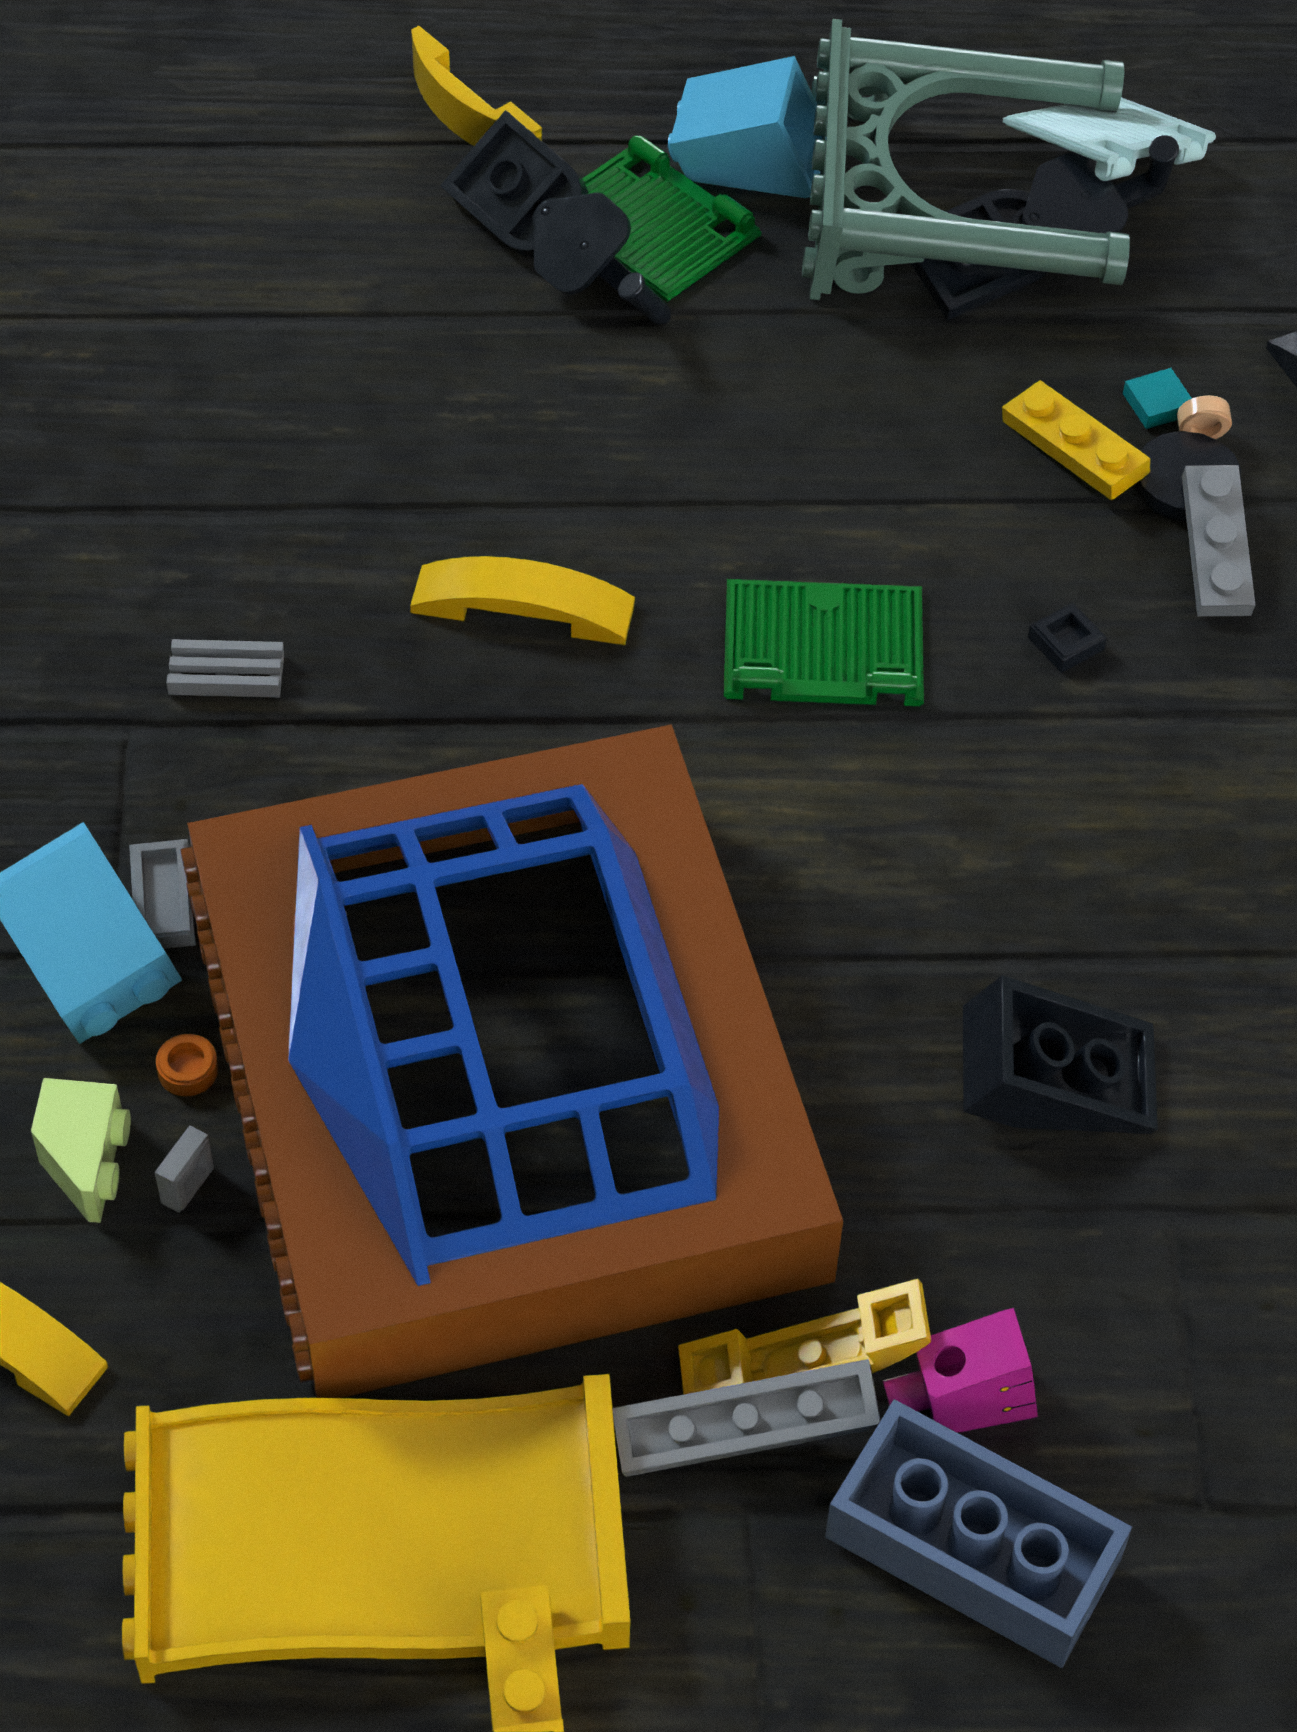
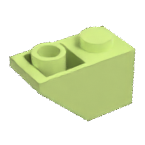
M43 1078L31 1128L39 1163L88 1222L101 1223L105 1201L114 1200L117 1194L119 1165L114 1162L117 1146H126L129 1139L131 1125L130 1110L122 1109L117 1084Z

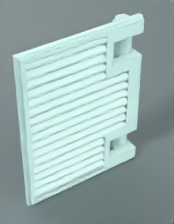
M1122 97L1117 112L1096 110L1095 107L1064 104L1008 115L1003 118V123L1006 126L1097 161L1095 174L1102 181L1131 175L1135 168L1136 159L1149 157L1151 142L1161 135L1171 136L1178 142L1179 153L1174 161L1176 165L1201 160L1206 154L1208 143H1212L1216 138L1215 133Z

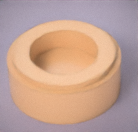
M1208 395L1192 398L1183 403L1177 412L1179 431L1201 433L1213 439H1218L1226 434L1232 426L1229 403L1221 397Z

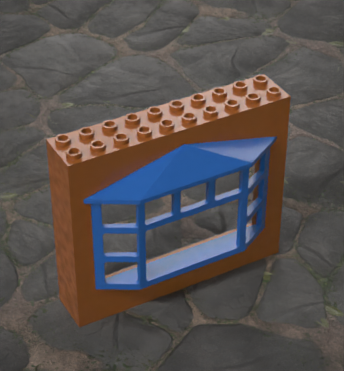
M672 724L187 823L191 847L182 848L180 852L187 880L188 897L191 903L193 918L195 917L197 935L203 963L207 967L208 983L214 1011L219 1019V1030L225 1059L230 1067L238 1114H241L250 1165L253 1166L259 1207L262 1218H265L268 1245L274 1271H277L281 1288L279 1291L287 1327L290 1326L300 1383L313 1381L316 1398H344L835 1282L843 1218ZM577 822L581 823L583 832L526 844H518L514 838V835ZM493 840L497 848L493 851L435 863L427 862L424 855ZM591 855L660 1074L512 1107L499 1108L496 1105L435 887ZM404 859L408 867L402 870L344 882L337 881L334 874ZM415 892L430 947L383 958L360 961L357 958L344 906ZM437 971L453 1028L448 1031L393 1043H381L378 1038L365 986ZM459 1053L463 1060L477 1113L431 1125L404 1129L399 1118L387 1069ZM668 1097L682 1140L689 1172L688 1178L679 1182L619 1194L615 1189L599 1112ZM569 1118H577L580 1123L594 1185V1200L525 1216L520 1208L505 1133ZM475 1139H483L486 1144L500 1208V1221L442 1236L429 1237L424 1227L409 1158L410 1155Z

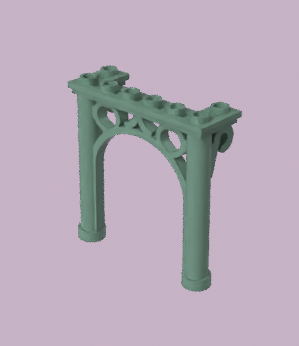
M832 19L829 39L820 38L818 47L817 68L824 70L823 72L819 71L818 76L813 77L811 90L817 103L813 135L822 136V140L815 139L812 156V170L820 171V174H813L810 193V205L819 206V210H811L808 240L815 241L814 247H805L802 263V277L811 278L810 299L820 300L821 293L831 294L833 278L835 283L847 292L860 294L873 291L881 285L884 279L885 265L923 262L924 259L1096 277L1103 284H1123L1129 260V234L1107 232L1105 234L979 220L950 214L929 204L906 185L894 167L888 147V135L897 119L905 111L927 98L948 93H974L1090 106L1095 107L1096 110L1117 112L1124 83L1123 62L1102 60L1100 65L852 37L851 28L842 27V20ZM847 116L853 120L866 123L856 127H847ZM846 155L853 156L862 162V164L854 166L848 172H845ZM860 186H872L881 190L887 197L880 202H867L860 199L854 190ZM899 210L903 214H897L896 212Z

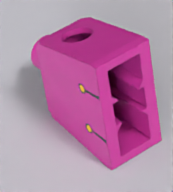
M1014 1308L1003 1310L931 1335V1343L916 1352L919 1371L882 1380L889 1406L895 1399L917 1412L929 1409L932 1420L957 1433L1038 1417L1032 1365Z

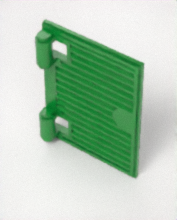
M641 135L633 136L628 143V148L582 178L586 184L588 194H604L630 220V236L614 258L631 273L638 272L642 274L645 278V283L666 302L762 235L760 228L755 225V217H753L751 211L726 194H719L714 197L671 167L668 154ZM643 160L651 166V171L639 178L628 169ZM727 219L736 226V230L725 238L713 230V228Z
M727 579L724 697L726 699L743 700L744 688L771 689V701L876 705L877 693L904 694V706L923 705L922 586Z

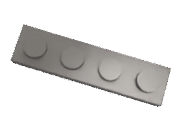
M869 1359L612 1408L621 1469L626 1477L875 1430L881 1421Z

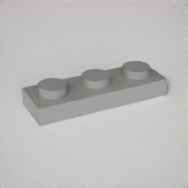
M1239 465L1185 466L1182 483L1197 617L1251 616L1255 608V597Z

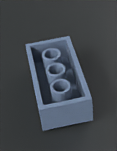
M894 1399L830 1503L825 1538L1058 1667L1063 1668L1122 1559L1132 1526Z

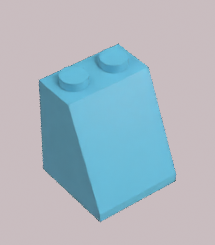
M795 56L687 79L682 99L677 104V117L674 128L668 137L670 156L674 162L679 163L687 178L698 183L800 198L810 197L813 174H819L820 172L819 170H812L815 139L822 140V136L813 135L817 103Z
M84 822L0 872V921L79 1044L92 1036L106 1033L114 1027L119 1019L144 1004L159 1000L168 992L169 988L182 981L165 950Z

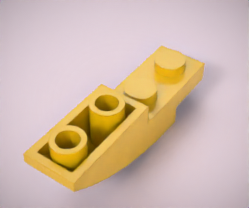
M548 1584L480 1591L492 1731L564 1732Z

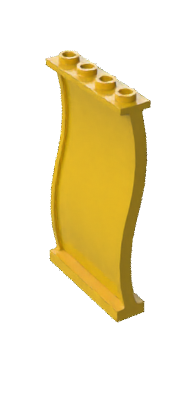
M609 1374L583 1376V1383L573 1387L480 1399L435 1401L353 1398L263 1399L209 1404L158 1413L151 1412L149 1405L136 1406V1431L124 1433L125 1468L127 1472L135 1471V1492L124 1493L123 1516L125 1532H135V1554L123 1556L125 1596L134 1595V1618H123L122 1647L124 1660H135L141 1684L155 1683V1675L215 1665L266 1660L308 1658L450 1659L486 1657L480 1591L548 1584L555 1650L597 1643L602 1644L603 1650L630 1648V1611Z

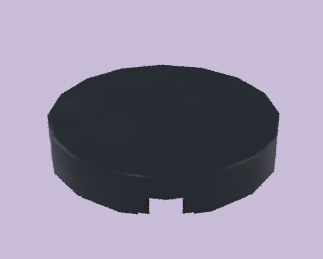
M1185 431L1162 434L1148 442L1141 452L1150 458V473L1134 485L1137 492L1140 489L1141 493L1146 497L1145 504L1154 512L1172 520L1187 522L1182 483L1185 466L1239 465L1235 454L1222 442L1204 434ZM1239 465V473H1240V481H1241V467H1240V465Z

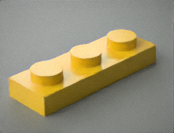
M1041 380L1002 406V418L1005 424L1111 501L1150 473V458Z

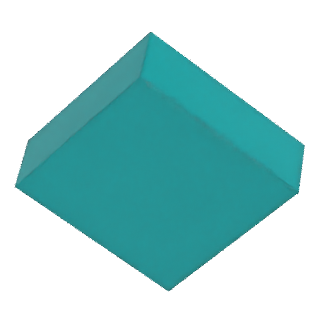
M1172 368L1127 380L1123 389L1124 397L1146 429L1178 420V409L1183 403L1192 399Z

